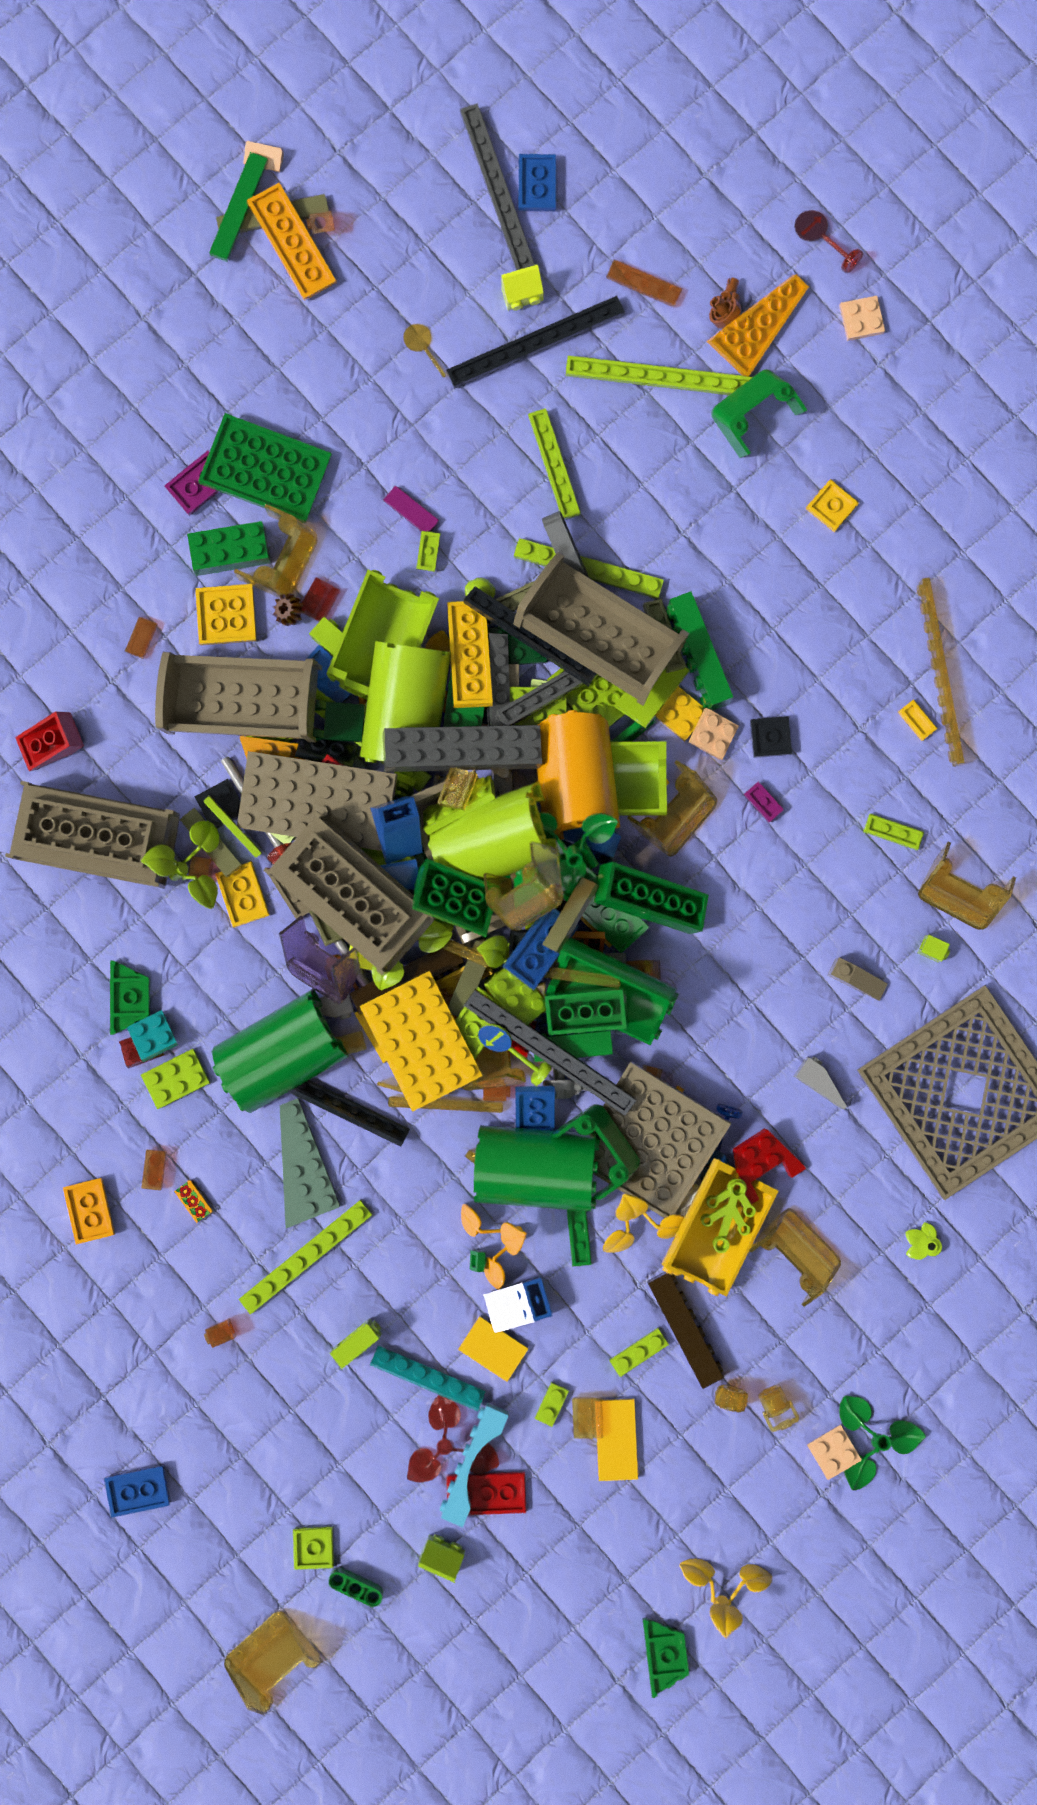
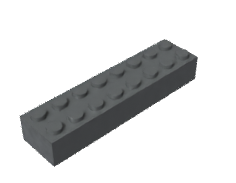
M540 725L384 728L382 733L384 772L538 769L542 764Z

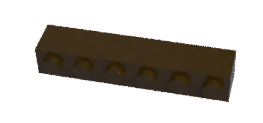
M453 941L440 950L429 953L403 966V978L396 985L380 990L373 981L349 993L359 1015H362L361 1005L428 971L431 972L434 980L437 981L445 977L443 973L449 970L453 973L462 968L461 964L464 961Z
M664 1271L647 1280L702 1389L723 1379L721 1373L724 1370L719 1361H714L712 1355L715 1353L710 1343L706 1345L703 1337L706 1335L701 1326H696L694 1320L697 1318L692 1308L687 1309L685 1305L687 1299L683 1291L678 1292L675 1286L678 1284V1281L674 1274L671 1275Z

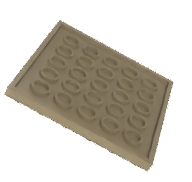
M630 1061L616 1085L634 1096L637 1101L625 1116L607 1103L603 1105L640 1160L639 1168L617 1189L625 1194L643 1199L650 1210L666 1218L676 1213L730 1127L731 1122ZM594 1131L592 1133L596 1134V1139H600L599 1151H595L594 1161L598 1162L597 1174H593L610 1184L609 1170L617 1162L599 1135Z

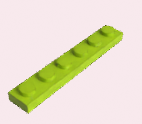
M546 408L528 413V418L559 511H561L565 520L580 516V510Z

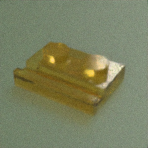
M450 768L437 803L443 807L465 810L477 774L474 771L468 772L467 770Z
M602 1397L572 1398L574 1438L602 1439Z

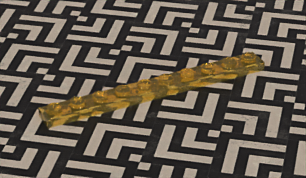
M930 577L923 578L917 585V594L921 596L922 600L920 610L921 614L925 616L924 631L928 633L929 638L927 640V648L932 654L930 663L936 675L934 677V685L939 691L937 701L939 707H942L941 722L946 728L944 738L946 744H949L950 750L948 751V759L950 763L952 762V766L956 767L961 766L965 762Z

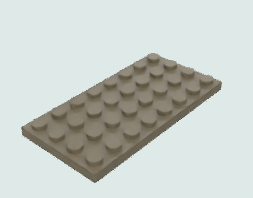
M248 751L237 827L298 837L315 817L313 812L318 811L327 817L334 826L358 847L382 851L370 808L394 800L398 774Z

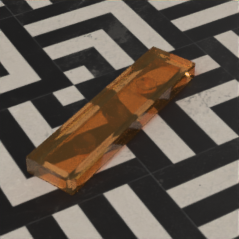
M615 259L606 276L611 281L673 308L682 292V288Z

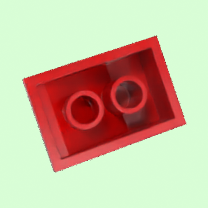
M55 711L15 737L28 771H34L67 757L84 747L71 712Z

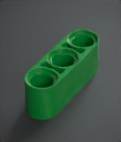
M336 1567L331 1571L328 1582L332 1589L370 1607H377L381 1603L383 1589L380 1585L342 1567ZM341 1575L343 1581L336 1582L334 1581L333 1576ZM358 1583L361 1589L355 1591L351 1588V1585ZM373 1591L377 1592L379 1598L372 1599L370 1598L369 1593Z

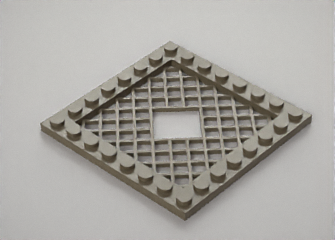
M985 985L857 1069L867 1087L943 1200L948 1199L1037 1139V1108L1036 1113L1026 1111L1028 1100L1037 1102V1099L1029 1097V1091L1031 1090L1037 1098V1061ZM973 1019L983 1021L981 1031L972 1030ZM969 1020L968 1029L958 1027ZM986 1024L993 1034L985 1032ZM954 1030L952 1039L943 1038V1036ZM957 1030L967 1031L965 1042L956 1040ZM971 1033L981 1034L979 1045L969 1043ZM984 1035L994 1037L992 1048L982 1046ZM938 1040L936 1050L927 1048ZM941 1040L951 1042L949 1053L940 1051ZM997 1040L1004 1050L996 1049ZM955 1043L965 1045L963 1055L953 1054ZM968 1046L978 1048L976 1058L966 1056ZM982 1049L991 1050L990 1061L980 1059ZM922 1051L920 1060L910 1059ZM925 1051L935 1053L934 1063L924 1061ZM995 1051L1005 1053L1003 1064L993 1062ZM939 1054L949 1056L947 1066L937 1064ZM952 1056L962 1058L960 1069L950 1067ZM1008 1057L1010 1058L1014 1066L1007 1065ZM966 1059L976 1061L974 1072L964 1070ZM910 1061L920 1063L918 1074L908 1072ZM906 1062L904 1071L895 1069ZM979 1062L989 1064L987 1074L977 1073ZM923 1064L933 1066L931 1077L921 1075ZM992 1065L1002 1067L1001 1077L991 1075ZM936 1067L946 1069L945 1079L935 1078ZM1006 1068L1016 1070L1014 1080L1004 1078ZM950 1070L986 1077L980 1115L943 1107ZM890 1072L889 1080H887L885 1075ZM893 1072L903 1074L902 1085L892 1083ZM1019 1073L1025 1082L1018 1081ZM907 1075L917 1077L915 1087L905 1085ZM920 1078L930 1079L928 1090L919 1088ZM990 1078L1000 1080L998 1091L988 1089ZM934 1080L944 1082L942 1093L932 1091ZM1003 1081L1013 1083L1012 1093L1002 1092ZM1017 1084L1027 1086L1025 1096L1015 1094ZM892 1086L901 1087L899 1096ZM904 1088L914 1090L912 1101L902 1099ZM918 1091L928 1093L926 1104L916 1102ZM987 1092L997 1093L996 1104L986 1102ZM931 1094L941 1096L939 1106L929 1104ZM1001 1094L1011 1096L1009 1107L999 1105ZM1014 1097L1024 1099L1022 1110L1013 1108ZM903 1102L912 1104L910 1113ZM915 1104L925 1106L923 1117L913 1115ZM985 1105L995 1107L993 1118L983 1116ZM929 1107L939 1109L937 1120L927 1118ZM998 1108L1008 1110L1006 1120L997 1119ZM942 1110L952 1112L950 1123L940 1121ZM1012 1111L1022 1113L1020 1123L1010 1121ZM956 1113L965 1115L964 1125L954 1124ZM1025 1113L1034 1115L1024 1122ZM969 1116L979 1118L977 1128L967 1126ZM913 1118L923 1120L921 1129ZM982 1119L992 1120L990 1131L981 1129ZM926 1121L936 1123L934 1133L924 1131ZM996 1121L1006 1123L1004 1134L994 1132ZM939 1124L950 1125L948 1136L938 1134ZM1009 1124L1017 1126L1016 1128L1008 1132ZM953 1126L963 1128L961 1139L951 1137ZM966 1129L976 1131L974 1142L965 1140ZM980 1132L990 1134L988 1145L978 1143ZM924 1134L934 1136L932 1146ZM993 1135L1002 1136L992 1143ZM937 1137L947 1139L945 1150L935 1148ZM950 1140L960 1142L959 1152L949 1151ZM964 1143L974 1145L972 1155L962 1153ZM977 1145L986 1147L976 1154ZM935 1151L944 1152L943 1162ZM948 1153L958 1155L956 1166L946 1164ZM961 1156L970 1158L960 1165ZM946 1167L954 1169L949 1172Z

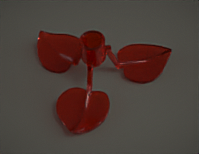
M438 1395L432 1402L428 1414L429 1423L435 1430L444 1428L443 1439L437 1443V1453L434 1456L432 1451L426 1448H420L411 1455L407 1473L408 1480L413 1482L433 1480L442 1469L441 1463L436 1459L440 1454L448 1455L452 1451L463 1452L464 1449L454 1447V1442L447 1438V1427H455L461 1418L460 1408L454 1401ZM489 1443L484 1445L476 1455L470 1467L472 1473L483 1474L499 1466L498 1455Z

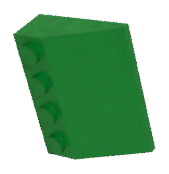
M426 859L417 874L412 909L486 937L499 887Z

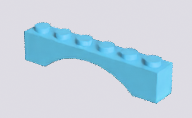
M489 1403L486 1404L485 1408L481 1407L477 1416L480 1419L478 1426L474 1425L470 1433V1437H472L470 1445L466 1443L462 1453L465 1456L462 1463L459 1462L456 1467L455 1474H457L455 1482L451 1481L447 1492L450 1493L448 1499H443L439 1511L442 1512V1519L461 1527L464 1526L471 1509L467 1487L470 1467L483 1446L502 1433L509 1416L508 1411Z

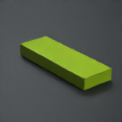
M873 814L868 815L863 830L866 834L916 851L919 849L924 834L920 830Z

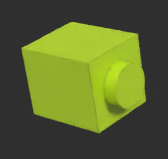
M926 935L917 953L939 963L947 959L950 953L948 949L950 944L931 935Z

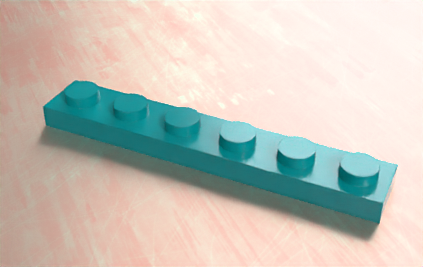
M377 1346L370 1366L475 1411L479 1410L486 1392L381 1346Z

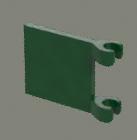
M316 700L315 711L325 710L324 731L313 729V737L316 740L362 742L364 704Z

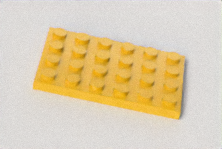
M430 971L360 1006L412 1112L483 1076Z

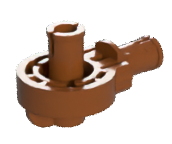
M733 277L727 280L726 289L721 293V296H717V298L715 296L710 301L712 308L709 313V319L719 329H723L739 317L741 312L740 296L736 293L739 280Z

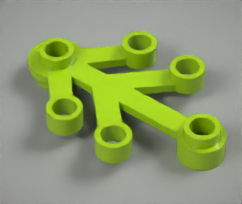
M739 1178L730 1180L727 1184V1189L716 1196L709 1195L706 1198V1204L710 1208H716L721 1201L729 1198L727 1205L715 1212L703 1214L700 1219L705 1227H710L714 1221L724 1216L719 1235L712 1242L714 1249L718 1253H725L729 1249L730 1244L726 1238L732 1217L741 1235L745 1236L750 1233L749 1225L744 1222L736 1208L737 1200L739 1199L743 1205V1213L747 1217H752L756 1213L754 1206L749 1203L745 1196L746 1184ZM739 1185L738 1190H733V1187ZM711 1199H715L714 1204H709ZM748 1208H752L750 1213H746ZM705 1218H710L708 1223H704ZM743 1226H746L747 1229L744 1232H742L741 1228ZM722 1240L723 1244L718 1246L717 1242Z

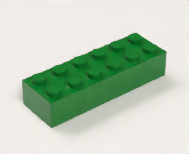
M692 591L671 598L666 613L669 621L672 620L674 628L672 629L674 632L679 634L683 629L689 633L681 654L683 656L686 655L688 660L686 666L689 669V673H693L695 678L693 684L696 691L701 693L700 702L703 708L713 711L729 705L733 695Z
M615 862L600 865L597 880L599 887L595 893L593 903L684 933L703 932L708 894Z

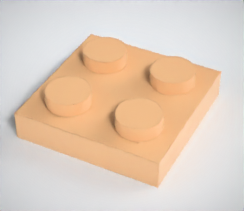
M877 296L840 303L839 306L847 341L884 334L885 328Z
M705 708L689 739V743L715 758L723 760L739 726L714 711Z
M841 1425L807 1444L827 1480L861 1461L860 1456Z

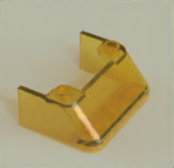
M266 504L264 508L267 515L279 520L278 526L280 530L289 535L273 569L268 566H260L256 569L253 576L235 569L234 573L238 580L252 584L253 587L280 598L282 594H294L316 547L318 538L314 530L294 516Z
M677 760L674 764L682 772L675 782V788L679 793L668 804L667 815L658 816L656 820L651 817H645L640 822L631 816L627 817L641 835L669 857L678 853L717 805L716 796L697 772Z
M948 841L932 863L920 886L918 896L922 901L975 929L983 930L988 927L1011 897L1016 877L1013 876L1004 888L997 884H989L983 890L950 873L953 864L950 859L946 858L951 842Z
M531 842L532 861L523 868V883L513 890L511 879L489 873L484 874L487 905L508 928L519 931L560 905L563 892L557 848Z
M791 1208L784 1210L768 1225L749 1249L752 1253L760 1246L768 1251L776 1247L801 1272L800 1286L807 1293L806 1298L801 1304L803 1307L826 1291L841 1266L839 1256Z

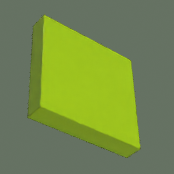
M333 1526L293 1528L294 1570L334 1568Z

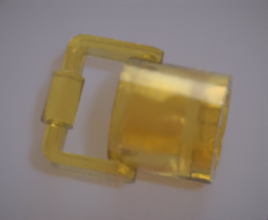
M780 1384L771 1386L757 1395L765 1410L762 1414L772 1432L780 1429L785 1430L799 1421V1415L792 1400H787ZM791 1407L795 1417L780 1422L773 1427L769 1418L776 1417Z

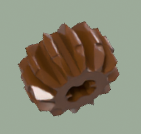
M289 593L280 595V599H275L277 604L272 606L275 609L272 615L277 617L276 621L278 623L290 626L297 625V621L302 620L301 614L305 612L302 610L304 604L301 603V598Z

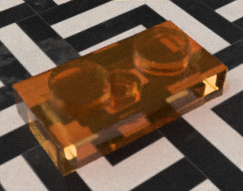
M146 1149L142 1189L162 1190L167 1151Z

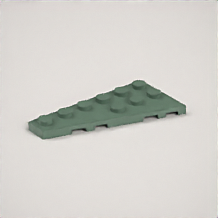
M299 1098L280 1105L286 1228L340 1207Z

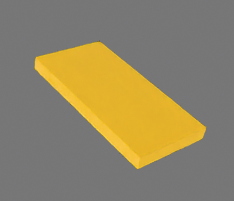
M634 1398L595 1400L599 1481L638 1479Z

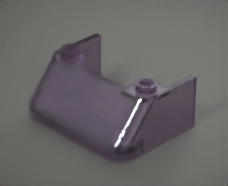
M299 916L279 933L287 969L295 978L315 989L334 1003L341 1004L346 1000L360 973L356 949L352 948L340 959H337L320 948L317 935L306 930L304 917Z

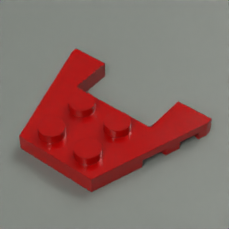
M765 1128L733 1148L736 1173H738V1178L742 1179L746 1184L745 1196L751 1205L759 1200L751 1182L783 1163L788 1176L793 1178L806 1169Z

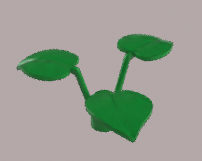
M539 813L546 839H550L552 835L562 848L563 853H565L566 859L559 861L554 867V876L569 893L576 888L581 877L584 878L587 871L581 854L584 851L586 838L588 837L593 843L601 844L609 840L613 835L618 820L611 815L597 813L588 816L582 823V829L586 833L583 835L580 847L569 846L566 848L554 832L558 826L556 818L549 813Z
M845 1395L840 1402L839 1416L842 1424L851 1431H856L862 1426L873 1436L871 1443L874 1450L865 1454L864 1457L860 1456L861 1461L844 1471L845 1478L853 1491L868 1485L876 1474V1464L871 1460H867L868 1457L878 1453L879 1450L887 1451L890 1447L899 1454L911 1453L926 1437L920 1428L904 1420L895 1421L890 1425L889 1433L891 1436L889 1437L876 1433L864 1424L871 1418V1407L864 1399Z

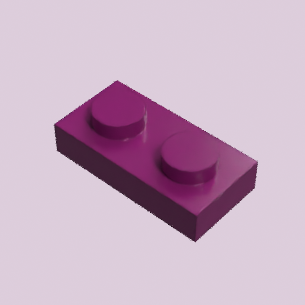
M759 781L744 793L747 800L768 823L784 810Z

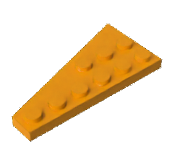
M797 274L792 275L706 342L742 376L749 377L809 286Z

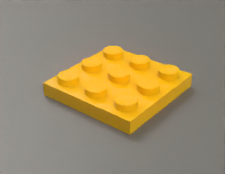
M252 584L195 588L200 646L257 641Z

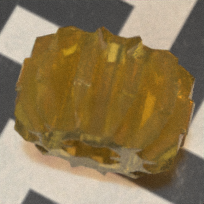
M730 1385L718 1386L715 1392V1404L731 1412L739 1413L745 1411L748 1403L746 1391Z

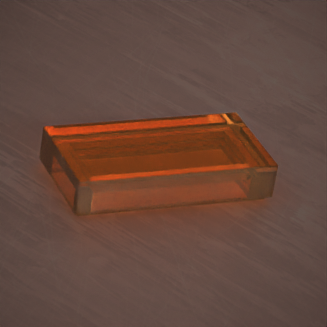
M139 617L125 652L144 659L158 624Z

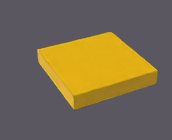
M830 479L805 509L835 532L857 507L859 502Z

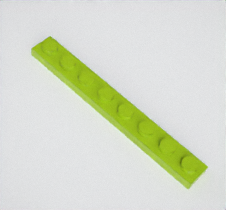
M519 538L514 558L546 567L556 553L552 547ZM580 556L591 580L651 598H659L663 579Z
M359 1200L238 1300L251 1315L372 1216V1213Z

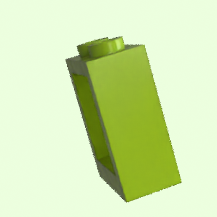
M369 1318L333 1347L329 1354L340 1368L343 1369L380 1338L382 1334L380 1330L382 1328L376 1320L372 1322Z

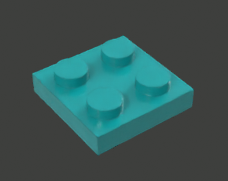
M162 1010L127 1027L143 1062L178 1045Z

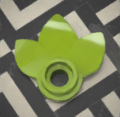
M924 1222L921 1230L911 1229L905 1232L908 1242L912 1245L906 1252V1255L910 1258L922 1260L926 1256H937L940 1254L942 1244L937 1239L936 1229L931 1224ZM934 1243L936 1245L935 1250H930L928 1245Z

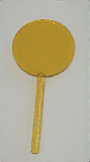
M422 324L409 326L403 335L406 347L415 352L424 350L442 377H446L444 371L427 349L431 343L429 329Z

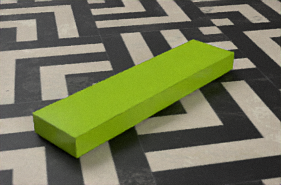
M210 795L204 799V803L257 858L262 851L241 828L237 827V824Z

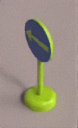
M486 1024L479 1030L478 1037L485 1047L496 1052L509 1050L534 1070L531 1076V1083L533 1085H539L552 1069L550 1064L544 1061L537 1067L511 1047L512 1038L504 1028L495 1024Z

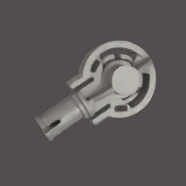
M554 1067L553 1080H543V1086H555V1099H568L573 1095H578L581 1091H588L573 1080H565V1075Z

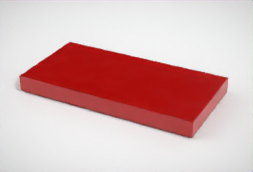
M525 1471L468 1474L467 1487L471 1503L468 1515L526 1513ZM457 1474L446 1475L447 1489L451 1481L455 1482Z

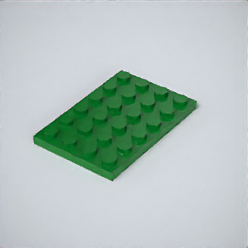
M224 413L198 483L306 524L332 453Z

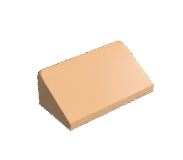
M246 141L244 165L249 153L252 152L268 158L265 169L280 172L284 157L283 149Z

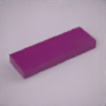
M394 486L383 499L387 505L420 531L431 532L439 523L437 518L397 486Z

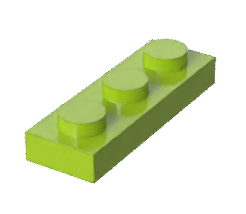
M657 1327L610 1358L609 1361L619 1377H621L669 1344Z

